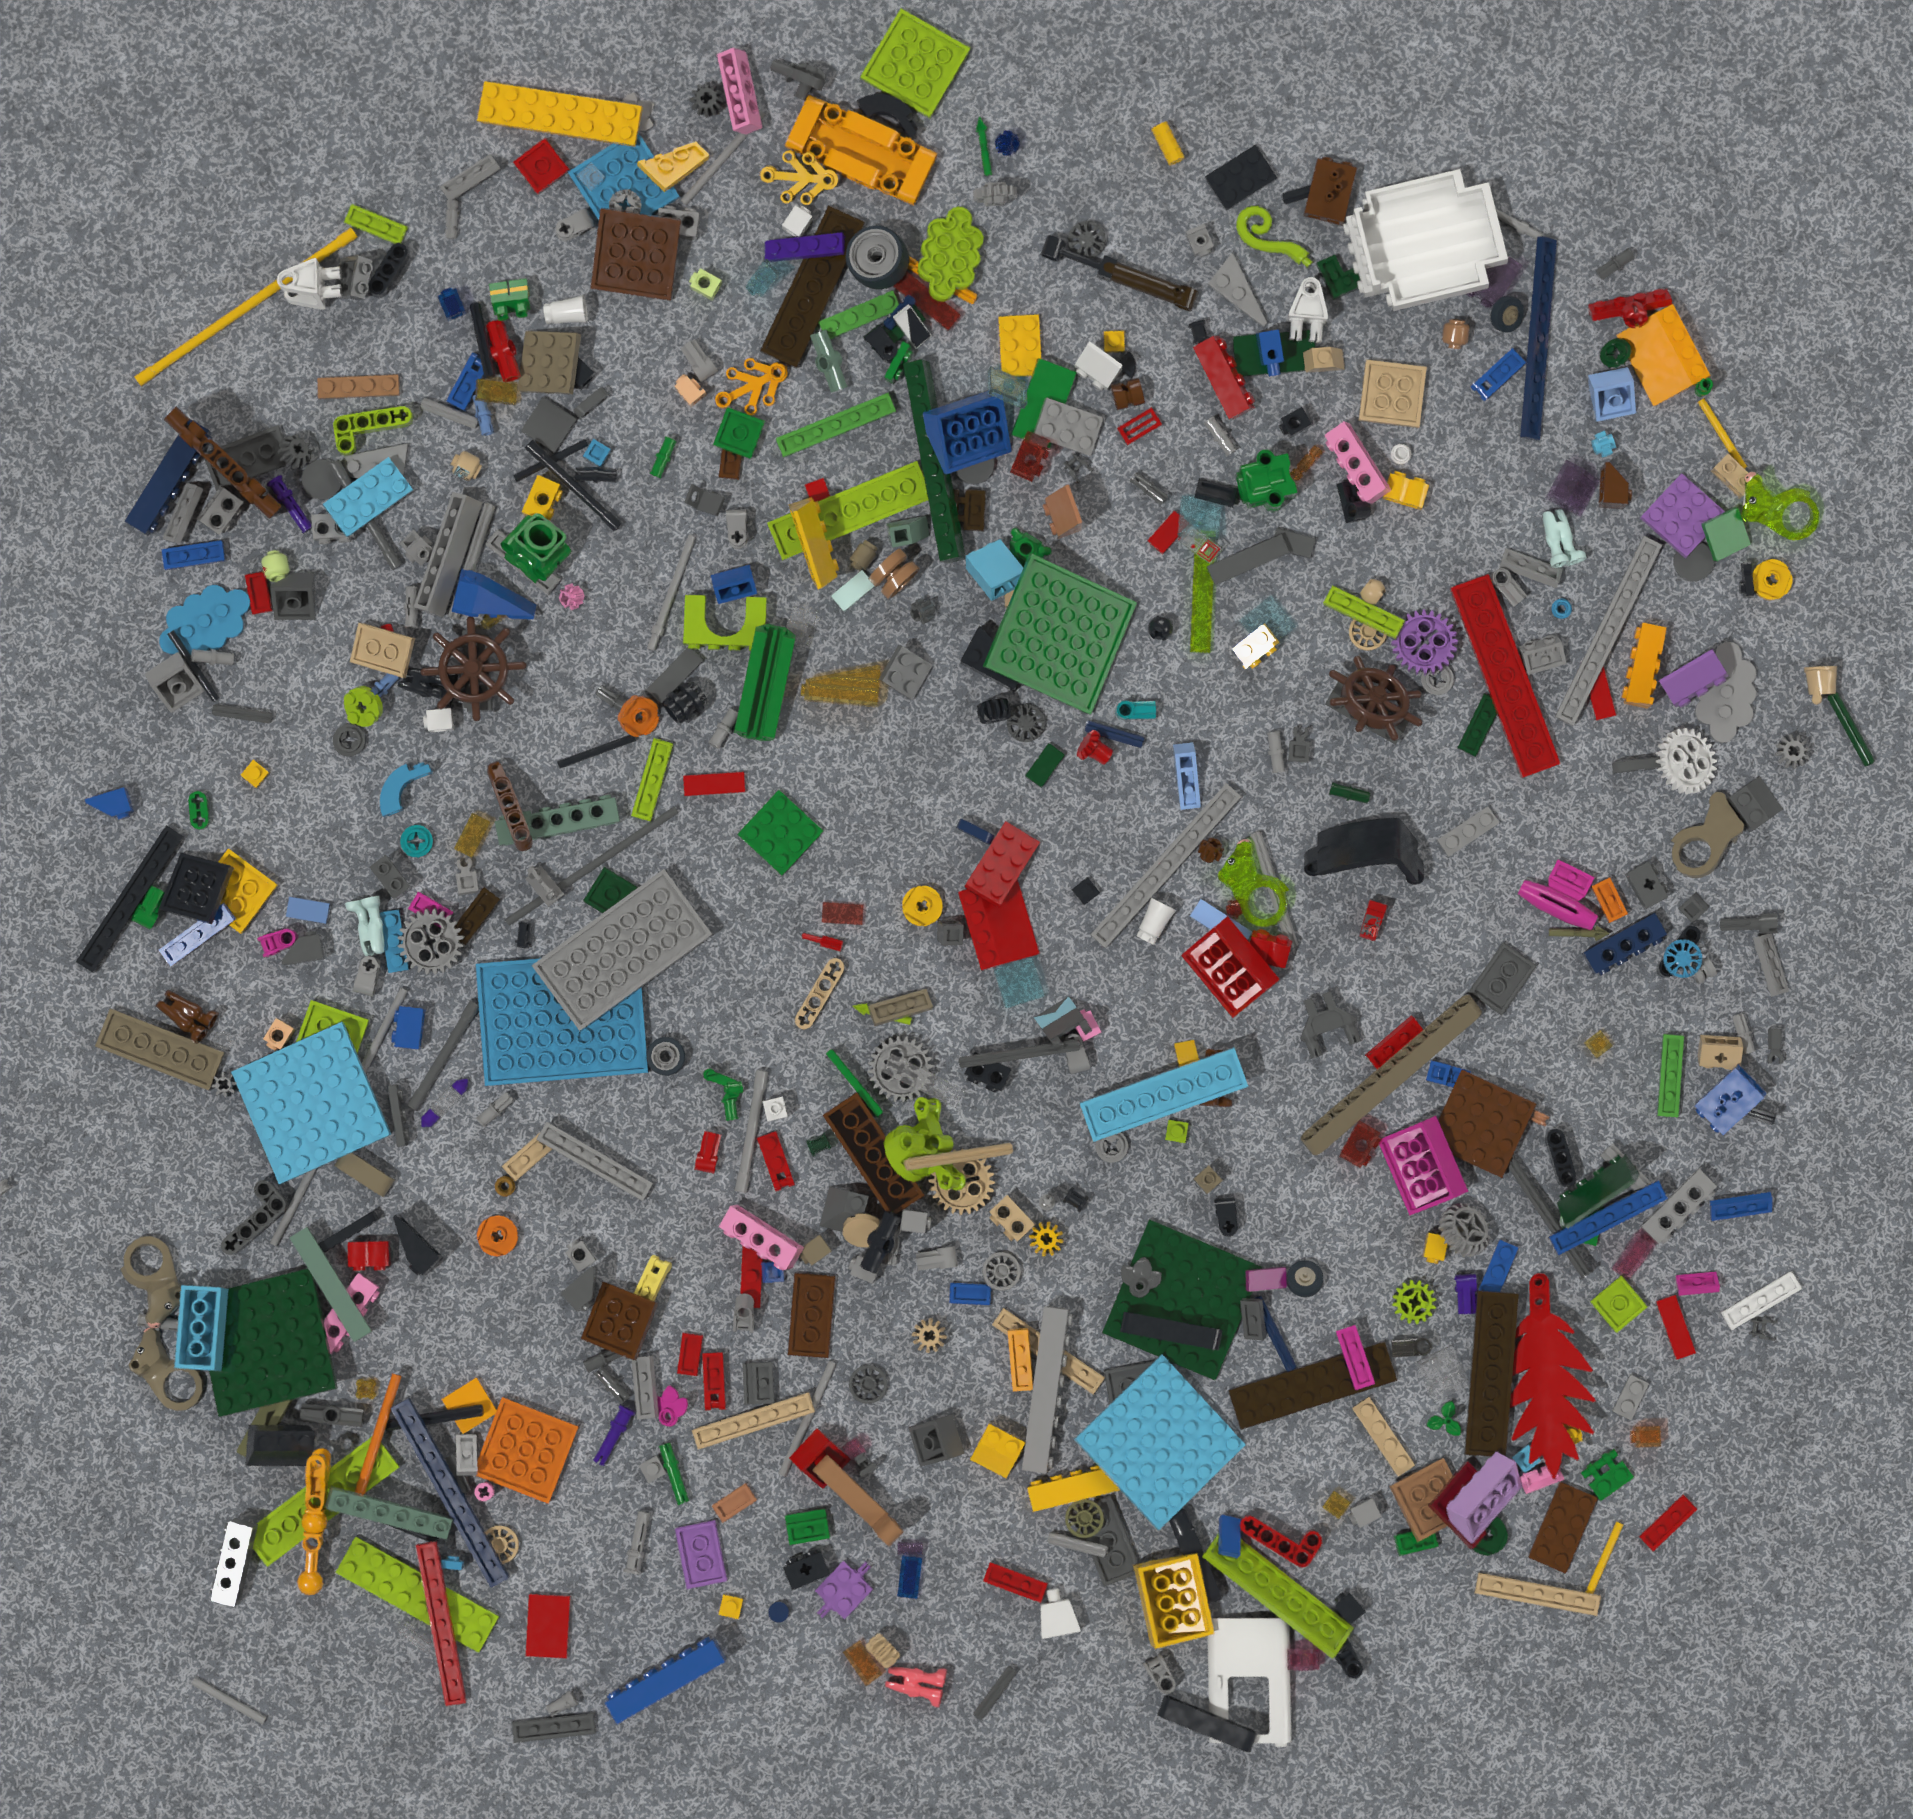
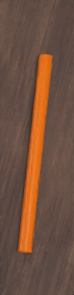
M394 1373L391 1375L355 1489L356 1493L365 1495L391 1413V1407L393 1406L402 1378L400 1375Z

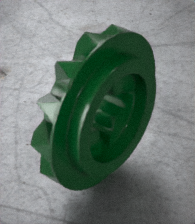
M1624 339L1608 341L1601 349V362L1609 369L1612 367L1618 369L1621 365L1625 366L1626 361L1631 359V346ZM1616 349H1617V350L1619 351V353H1620V354H1618L1617 359H1615L1614 356H1613V355H1615Z

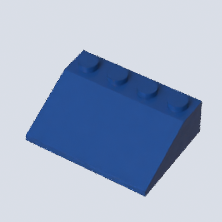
M986 391L923 412L927 436L944 474H949L1012 452L1002 393Z

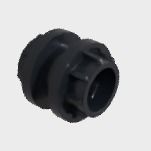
M682 682L678 685L679 693L669 692L666 695L667 699L664 701L666 712L676 723L680 724L683 722L689 723L693 720L691 713L694 711L699 714L705 710L704 706L707 704V698L697 684L694 682Z

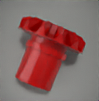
M1092 730L1087 733L1077 748V757L1081 760L1087 757L1093 758L1104 765L1112 756L1113 749L1099 740V732Z

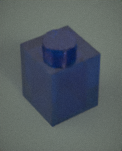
M447 288L440 292L441 295L437 296L448 322L467 314L456 288L453 290L452 288Z

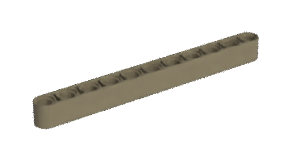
M1465 995L1458 999L1422 1032L1302 1134L1301 1141L1312 1155H1318L1327 1149L1477 1020L1482 1011L1472 997Z

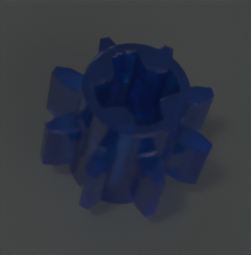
M1004 130L1003 134H998L995 140L997 152L1002 153L1003 156H1011L1012 153H1016L1020 147L1018 135L1008 130Z

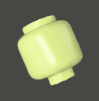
M273 550L269 551L262 558L263 575L271 582H278L289 574L288 558L285 554Z

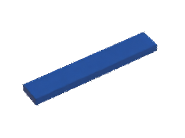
M1657 1180L1580 1220L1570 1228H1564L1549 1236V1239L1556 1253L1560 1255L1668 1198L1660 1182Z

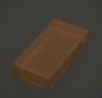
M860 1640L843 1651L866 1686L883 1675Z

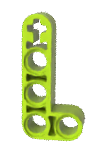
M399 406L339 416L333 422L336 447L344 456L353 455L357 447L355 435L408 427L413 422V414L409 408ZM405 412L408 415L405 417V421H402L401 418H394L396 423H393L394 420L391 414L394 413L395 417H401L402 413ZM381 416H388L389 420L386 424H379ZM361 419H368L369 423L366 427H359ZM341 422H348V428L345 431L338 429ZM346 441L351 442V448L343 451L342 444Z

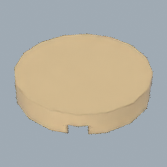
M856 1214L852 1218L850 1216L843 1224L845 1240L857 1247H869L867 1243L868 1236L873 1230L877 1229L879 1219L869 1214Z

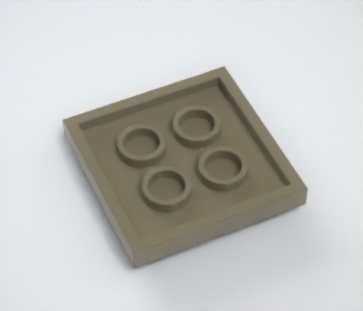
M525 331L520 367L521 377H519L517 391L573 395L581 334Z

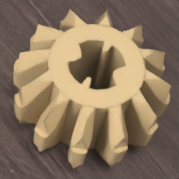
M929 1318V1325L927 1326L924 1319H922L921 1324L923 1328L917 1324L914 1326L920 1333H912V1336H919V1339L914 1340L913 1343L917 1344L921 1341L922 1344L918 1349L921 1351L924 1345H926V1353H930V1346H933L934 1351L937 1352L936 1343L942 1347L944 1346V1343L939 1341V1338H947L946 1335L939 1334L946 1330L945 1327L937 1329L940 1321H937L935 1326H932V1318ZM934 1331L935 1334L933 1336H935V1339L926 1341L924 1339L926 1336H923L924 1332Z
M876 1634L866 1644V1649L884 1668L894 1665L900 1657L899 1652L881 1634Z

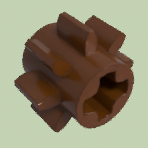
M1209 838L1208 841L1203 839L1198 849V853H1201V859L1207 863H1212L1214 860L1219 862L1224 851L1221 842L1216 838Z

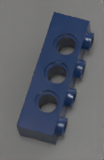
M1654 913L1581 954L1593 975L1599 973L1601 976L1611 970L1609 966L1615 963L1619 966L1628 961L1627 956L1633 953L1637 956L1646 951L1645 946L1651 943L1655 946L1663 942V936L1667 935ZM1640 930L1648 934V939L1645 942L1638 938ZM1622 940L1630 943L1628 951H1623L1620 948ZM1604 950H1609L1612 953L1611 961L1603 959L1602 953Z

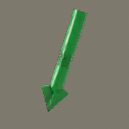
M979 116L975 130L978 132L980 149L982 151L984 176H991L992 170L986 136L987 126Z

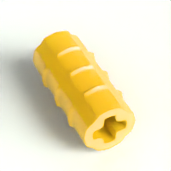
M1167 121L1151 129L1169 166L1185 159Z

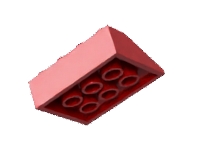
M1018 879L999 908L968 889L958 892L981 971L1040 954Z
M1228 916L1181 955L1232 1018L1280 980Z

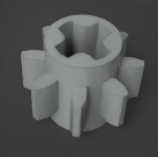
M222 1072V1077L214 1076L216 1084L211 1087L217 1088L216 1095L224 1092V1097L228 1098V1092L236 1093L233 1086L237 1085V1082L232 1081V1074L227 1078L225 1072ZM228 1080V1082H227V1085L229 1086L228 1089H225V1088L221 1089V1088H222L221 1081H225V1082H226V1081Z

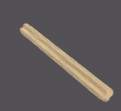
M1011 1143L921 1156L906 1159L904 1165L906 1170H914L1009 1155L1013 1153Z

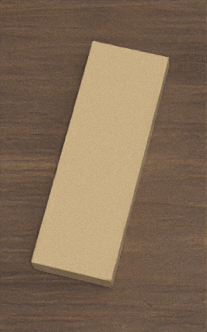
M539 1134L502 1165L515 1182L552 1150L536 1140Z

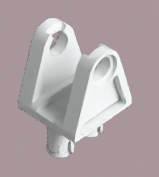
M316 258L283 270L277 276V283L284 290L285 299L290 304L323 310L325 309L326 298L342 297L341 284L325 286V280L342 279L341 267H320ZM286 277L293 278L292 283L284 285L282 280ZM289 292L297 293L298 295L290 297Z
M1308 277L1301 283L1287 317V322H1291L1289 340L1294 341L1296 332V341H1302L1303 323L1311 324L1309 341L1314 342L1315 334H1317L1316 343H1321L1323 325H1326L1328 313L1319 280ZM1312 288L1314 293L1310 294L1305 289Z

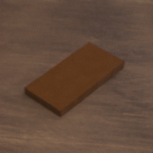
M794 1273L788 1355L829 1358L835 1276Z

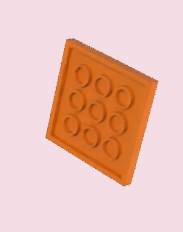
M502 1397L478 1457L477 1475L475 1476L549 1504L579 1426Z

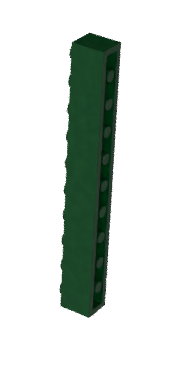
M919 359L903 363L939 560L947 564L965 560L966 555L951 474H944L925 429L923 412L938 408L930 362Z

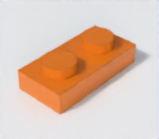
M1611 878L1591 886L1608 923L1628 914Z

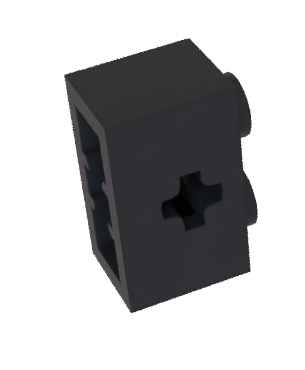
M814 1549L804 1553L805 1558L798 1560L797 1557L785 1561L786 1566H783V1570L792 1590L831 1574L822 1551L817 1552ZM804 1563L807 1566L811 1565L812 1567L809 1570V1574H806L805 1571L801 1572L800 1570L802 1569Z

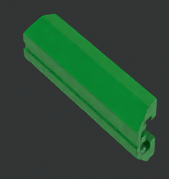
M764 624L755 628L734 733L743 738L758 741H774L796 637L786 627Z

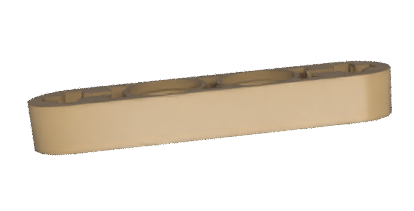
M833 958L827 962L798 1011L795 1023L800 1029H808L813 1025L844 972V964L840 959ZM839 962L841 970L834 972L833 977H837L835 981L828 976H824L826 971L830 974L832 970L830 967L831 963ZM823 979H827L831 983V987L827 991H822L819 988V983ZM812 997L820 999L821 1004L816 1009L809 1006V1000ZM804 1007H807L812 1012H816L814 1016L809 1015V1024L800 1025L799 1017H804L807 1011H803Z

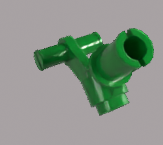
M713 1069L704 1070L703 1077L705 1080L724 1086L725 1095L721 1102L724 1103L726 1121L739 1119L736 1101L739 1094L743 1093L742 1082H737V1080L717 1073Z

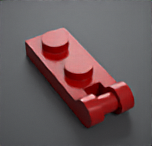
M777 1132L758 1137L757 1140L775 1191L782 1190L781 1188L788 1185L789 1187L794 1186L795 1183ZM784 1172L786 1178L778 1180L777 1174Z
M723 1352L702 1353L705 1411H711V1408L726 1410ZM711 1394H719V1400H711Z

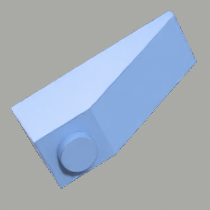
M1193 742L1174 744L1173 752L1180 810L1201 808Z

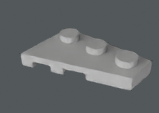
M408 443L345 456L343 467L349 478L358 479L389 457L404 477Z

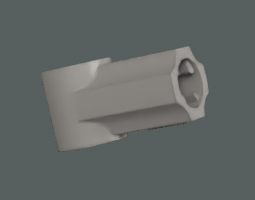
M695 339L680 348L700 382L718 372L711 359L706 357Z
M1499 568L1491 574L1492 584L1497 587L1512 607L1516 606L1527 596L1511 577L1507 569ZM1497 573L1505 575L1506 580L1504 583L1497 582Z
M955 1246L939 1248L936 1251L916 1253L918 1271L958 1267Z

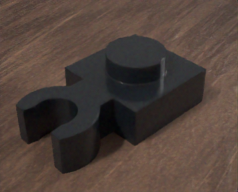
M1742 562V581H1739L1740 594L1743 593V598H1752L1754 596L1751 562Z

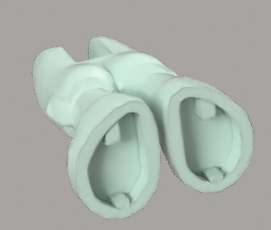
M1563 509L1555 510L1554 514L1551 511L1544 512L1543 524L1546 541L1551 548V567L1560 568L1564 565L1570 566L1586 560L1585 552L1575 550L1573 546V536ZM1560 543L1563 546L1564 553L1561 550Z
M368 897L345 903L347 911L357 914L359 920L358 933L364 955L372 956L374 953H383L385 944L383 924L379 913L380 897Z

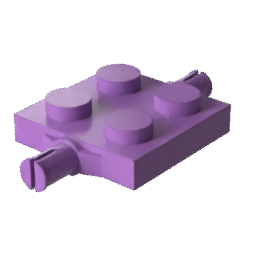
M843 1560L815 1590L825 1603L817 1612L822 1618L830 1610H833L845 1619L873 1590L863 1577L871 1568L868 1565L862 1570L868 1563L864 1562L856 1570Z

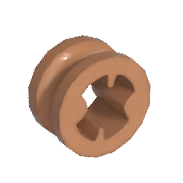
M1534 1110L1530 1120L1546 1127L1547 1124L1545 1122L1550 1117Z

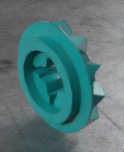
M413 825L404 830L400 838L402 850L407 855L419 858L427 855L432 849L433 838L431 832L424 826ZM416 833L419 839L425 840V842L419 843L418 850L415 844L408 843V841L415 839Z

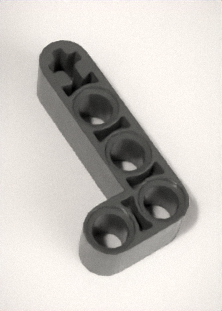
M260 1180L255 1184L254 1193L263 1205L223 1239L221 1249L225 1254L234 1255L239 1253L287 1210L288 1201L270 1181ZM264 1183L269 1186V1192L266 1195L260 1193V1186ZM276 1199H280L283 1202V1207L279 1211L273 1207V1202ZM262 1212L267 1215V1221L264 1224H260L257 1219L258 1215ZM246 1226H249L252 1230V1234L248 1238L242 1234V1230ZM238 1238L244 1241L243 1243L241 1241L235 1243V1250L227 1249L229 1246L228 1241L234 1242Z

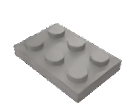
M1045 398L1033 437L1091 456L1103 417Z

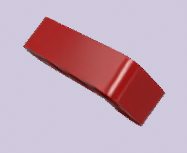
M1251 1515L1242 1517L1240 1521V1528L1246 1535L1298 1567L1308 1566L1322 1544L1321 1535L1314 1530L1307 1531L1297 1544ZM1253 1520L1252 1524L1257 1528L1259 1524L1262 1525L1257 1532V1536L1253 1535L1256 1532L1253 1529L1245 1530V1521ZM1265 1530H1269L1272 1533V1538L1269 1541L1261 1539V1533ZM1311 1534H1315L1318 1537L1315 1545H1308L1307 1537ZM1282 1541H1287L1290 1545L1289 1550L1286 1552L1279 1551L1278 1546ZM1300 1552L1307 1554V1560L1304 1563H1298L1296 1560V1556Z

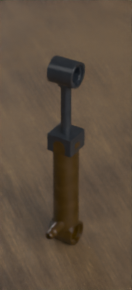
M1047 235L1040 253L1042 257L1055 262H1059L1061 256L1098 269L1097 277L1108 282L1113 281L1172 303L1180 309L1192 311L1199 293L1196 289L1175 284L1119 263L1117 259L1104 255L1102 262L1065 249L1066 242L1064 240Z

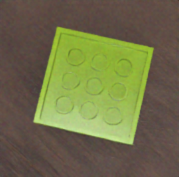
M900 8L861 74L860 79L887 95L900 99L908 107L930 119L970 52V48Z

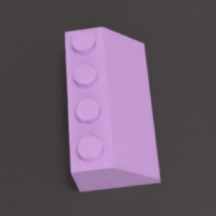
M1496 1452L1491 1458L1487 1459L1485 1465L1479 1472L1474 1474L1472 1480L1461 1489L1457 1497L1449 1502L1446 1509L1450 1522L1470 1543L1473 1544L1522 1488L1516 1462Z

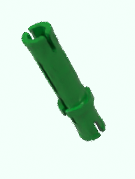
M671 1442L658 1446L664 1461L663 1467L667 1470L677 1505L689 1502L690 1500L688 1499L678 1467L679 1461L675 1458Z

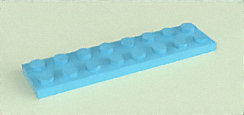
M1233 1047L1079 1102L1093 1142L1246 1088L1248 1084Z

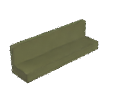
M292 1400L261 1407L251 1425H279ZM248 1431L237 1449V1453L246 1457Z

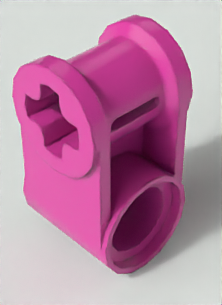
M283 929L260 936L257 940L263 948V958L291 948L299 937L294 930ZM287 933H291L293 938L289 944H286L283 939Z

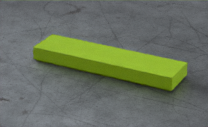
M1333 585L1323 602V605L1395 640L1405 623L1404 619L1367 603Z
M653 738L632 810V817L651 822L673 743Z

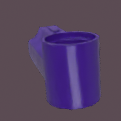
M1455 1274L1458 1314H1475L1476 1274Z

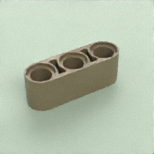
M353 1153L339 1158L334 1165L382 1197L386 1195L395 1181Z

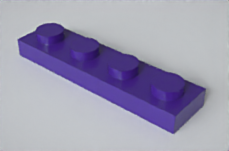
M843 233L765 241L766 262L845 254V235Z

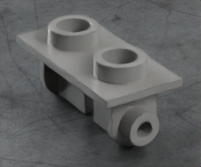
M531 866L527 870L528 877L525 879L548 907L565 895L542 866L539 868Z

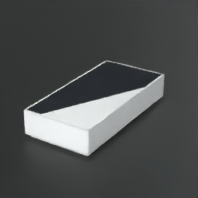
M907 305L893 316L898 326L915 348L931 337V334L910 305Z

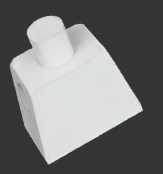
M1059 1588L1047 1590L1048 1603L1041 1604L1042 1639L1081 1632L1069 1598L1061 1600Z

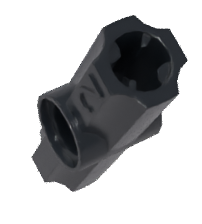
M885 1210L877 1229L873 1230L868 1236L867 1243L869 1247L860 1264L861 1268L871 1273H877L884 1256L890 1253L894 1247L895 1241L893 1237L902 1219L901 1216Z

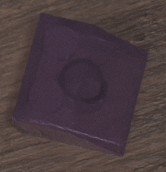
M1565 460L1545 499L1581 517L1600 481L1582 467Z

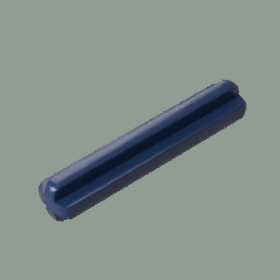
M1088 720L1085 726V731L1088 733L1096 730L1102 737L1141 748L1144 742L1143 736Z

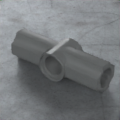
M302 1403L300 1421L362 1427L364 1409ZM330 1409L337 1412V1418L334 1421L329 1420L327 1417Z

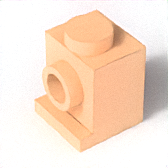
M684 374L676 380L675 389L690 407L706 396L704 389L699 391L701 386L694 378L690 380Z

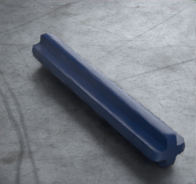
M1262 1296L1255 1297L1254 1299H1262L1265 1329L1286 1371L1295 1369L1296 1364Z

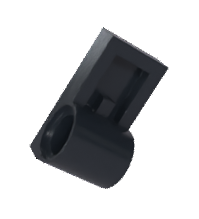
M1350 481L1336 484L1345 522H1359L1368 518L1371 514V506L1368 502H1363L1357 494L1359 490L1356 485H1352Z

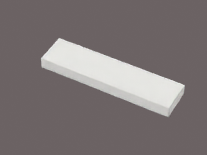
M1790 1271L1720 1313L1729 1328L1733 1330L1802 1288L1793 1272Z

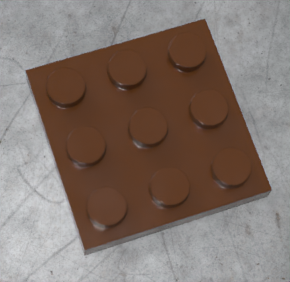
M602 1282L581 1339L637 1361L658 1303L607 1282Z

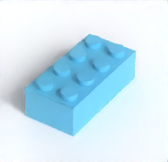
M181 1285L174 1368L222 1371L228 1289Z

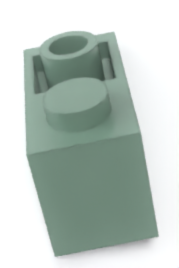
M926 516L886 523L889 543L892 548L913 544L929 537Z

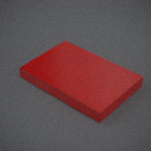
M529 1594L525 1656L567 1658L570 1596Z

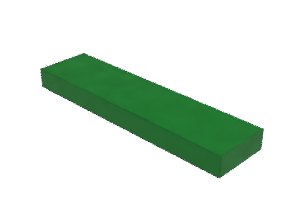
M830 1049L825 1054L878 1118L883 1113L882 1109L834 1050Z

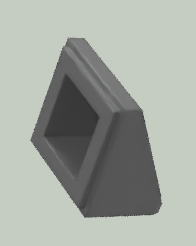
M1695 892L1678 909L1693 923L1707 911L1709 905Z

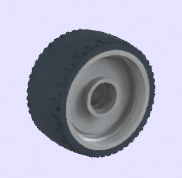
M873 225L859 230L851 238L846 249V262L851 274L858 282L871 289L883 290L896 285L905 276L909 266V253L905 243L898 234L887 227ZM882 256V258L878 262H876V259Z

